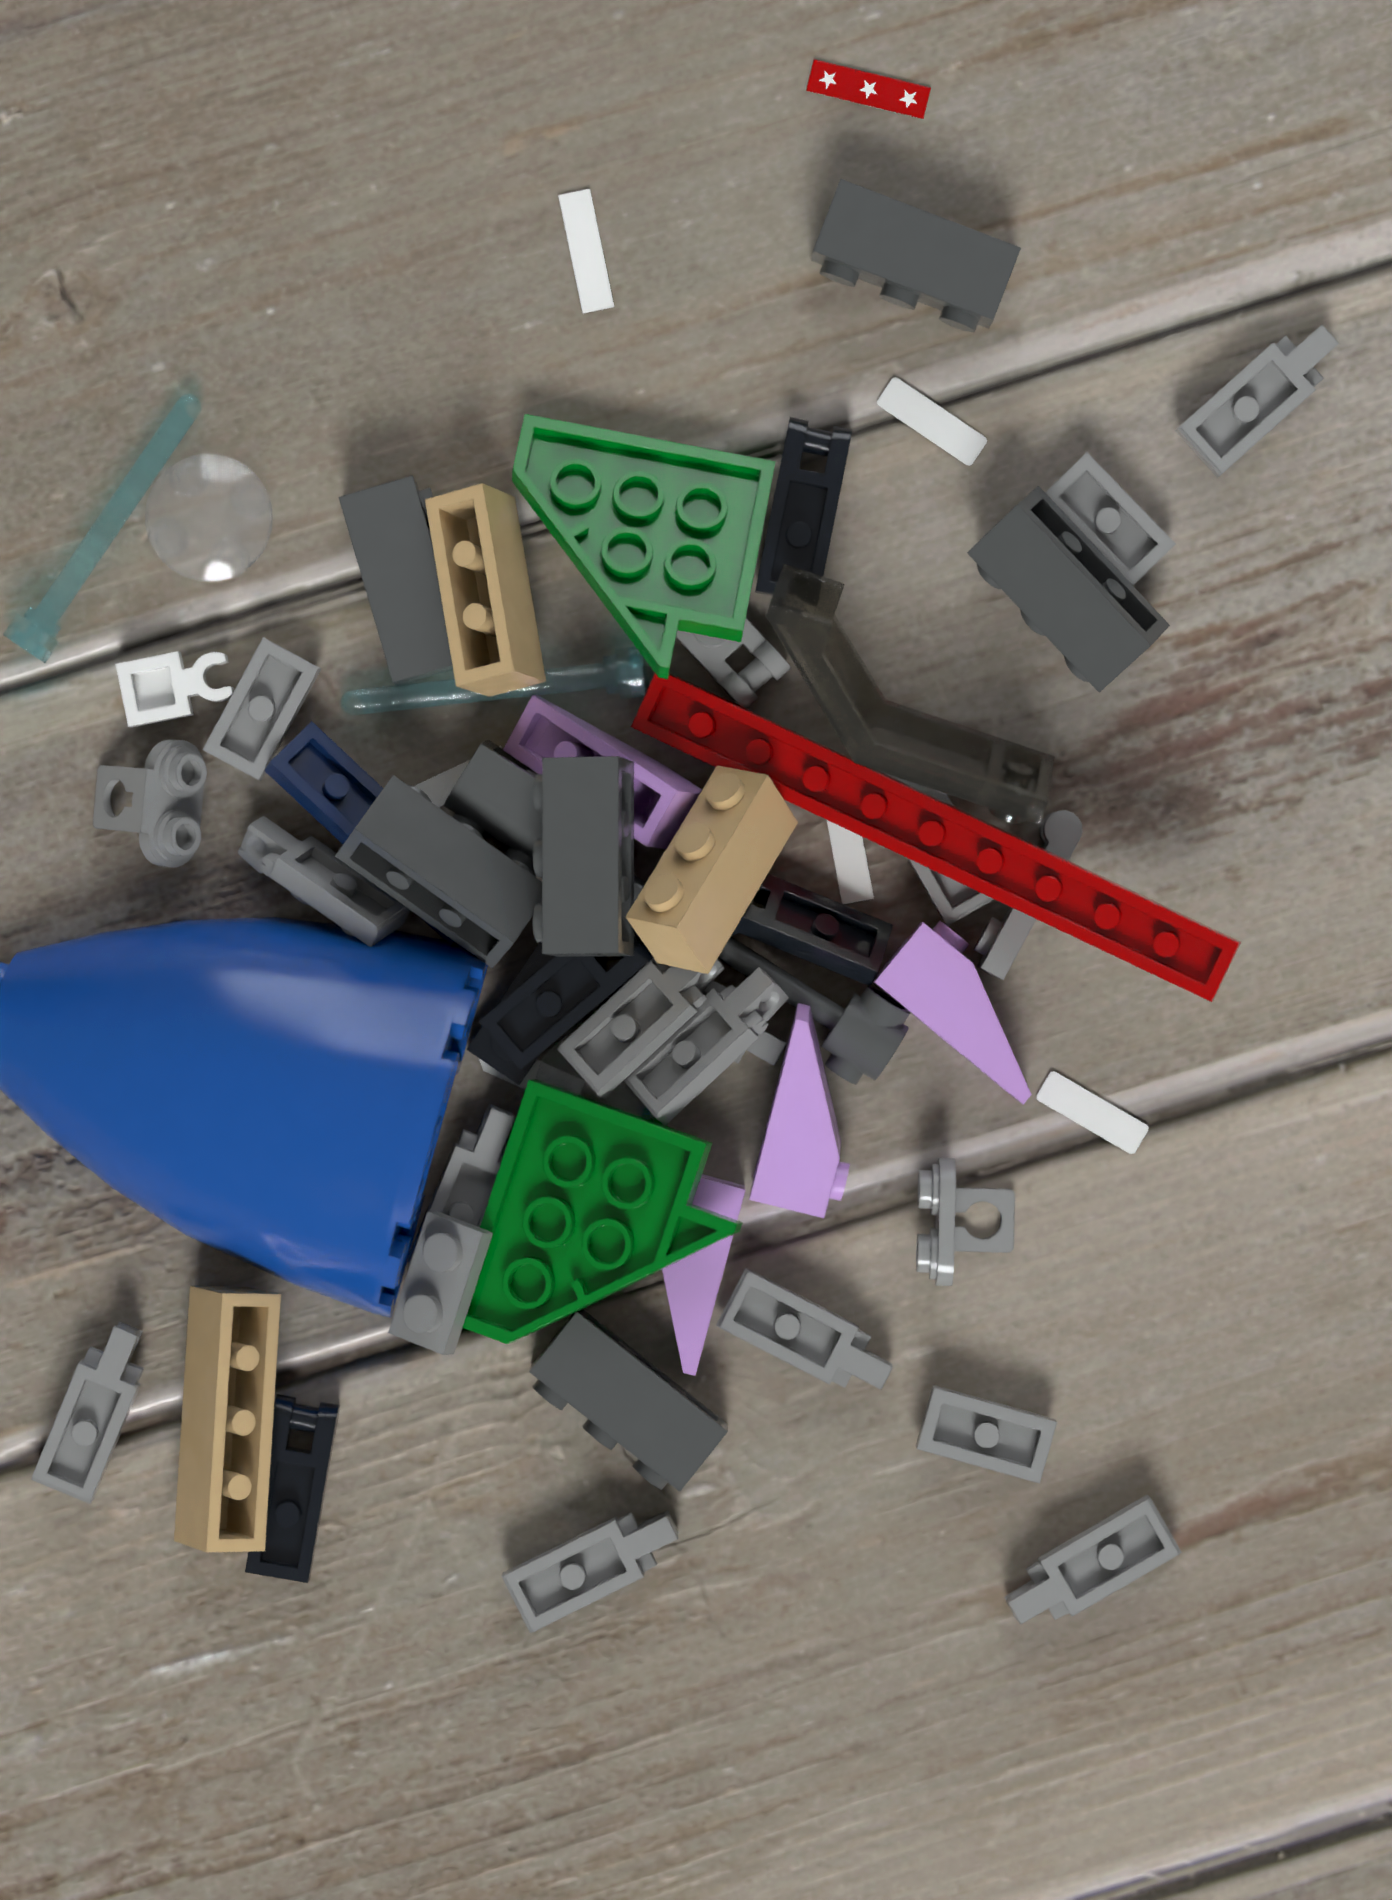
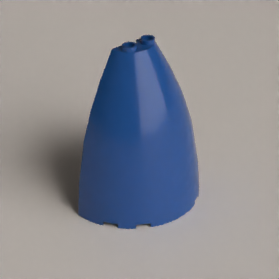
M278 917L183 920L102 932L17 952L10 964L0 962V1090L50 1138L110 1187L186 1236L293 1285L368 1312L391 1318L425 1199L423 1192L455 1075L460 1071L488 965L456 942L450 945L443 939L395 930L374 946L369 947L355 936L347 935L338 924Z

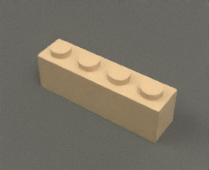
M190 1286L174 1531L175 1542L204 1552L265 1551L281 1294L251 1287Z

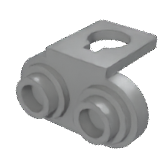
M168 739L159 742L153 747L146 759L145 768L100 765L97 771L93 826L97 829L138 832L142 853L154 865L174 868L187 863L201 842L200 824L207 768L200 751L188 741ZM121 781L126 792H133L132 806H125L122 812L116 816L111 807V793L115 784Z
M938 1158L937 1164L931 1165V1170H919L918 1208L930 1209V1214L935 1215V1227L930 1228L929 1234H917L916 1272L929 1273V1279H935L936 1286H952L954 1251L1009 1253L1014 1249L1015 1193L1013 1190L956 1187L955 1158ZM984 1201L996 1206L1000 1212V1227L994 1235L981 1239L969 1234L964 1226H955V1212L966 1213L971 1205Z

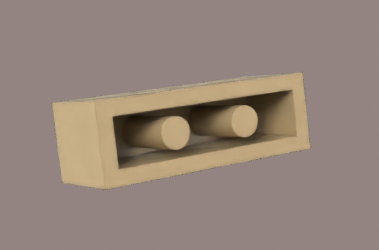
M481 483L425 499L456 687L490 697L546 682L515 497Z
M716 766L627 913L626 919L657 963L709 974L798 824V821L769 775Z

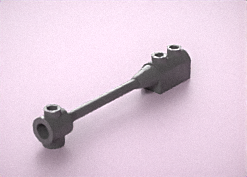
M486 740L480 744L447 797L444 807L454 812L453 818L455 820L472 826L483 838L488 834L506 845L508 849L504 855L511 860L525 864L534 872V843L536 839H542V813L536 811L533 800L534 778L538 773L505 752L495 743ZM634 875V902L646 884L644 880ZM733 937L729 938L718 959L746 977H749L760 967L788 996L787 1003L795 1008L797 1003L810 1006L813 1019L830 1029L821 1044L822 1048L831 1053L825 1065L835 1074L852 1084L857 1085L863 1074L875 1081L896 1052L909 1029L904 1023L910 1012L899 1002L872 986H867L861 996L854 993L843 1008Z

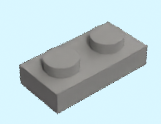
M1088 452L1045 492L1132 585L1142 578L1176 545Z
M263 637L203 750L262 781L266 773L264 770L275 757L321 668Z
M427 1211L388 1333L442 1355L454 1354L493 1232L438 1211Z
M933 1385L916 1442V1448L1040 1483L1057 1421L1050 1417Z

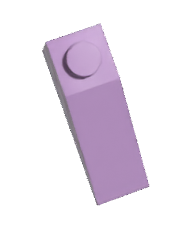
M532 695L503 748L505 752L538 774H542V758L620 756L633 761L634 838L647 847L667 849L702 789L666 765L537 695Z
M941 921L933 929L924 922H920L878 972L873 982L1018 1102L1024 1104L1032 1094L976 968L962 954L969 944Z
M797 1003L752 1179L749 1200L824 1218L829 1198L838 1201L842 1199L850 1164L839 1161L841 1138L811 1008L808 1005Z
M702 1174L692 1204L738 1220L746 1190L745 1185ZM733 1235L662 1269L683 1373L696 1376Z

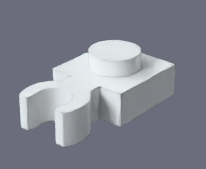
M179 651L115 664L128 727L132 728L194 715L190 699L192 696L200 695L214 702L230 699L234 692V687L227 686L212 689L206 681V674L212 666L229 663L227 655L220 652L204 654L197 659L193 667L184 669L182 654Z

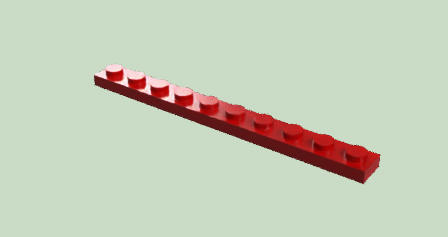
M656 673L654 674L631 725L632 728L714 767L723 766L767 774L784 800L1210 1002L1214 1001L1241 944L1240 941L671 673H669L668 679L659 678Z

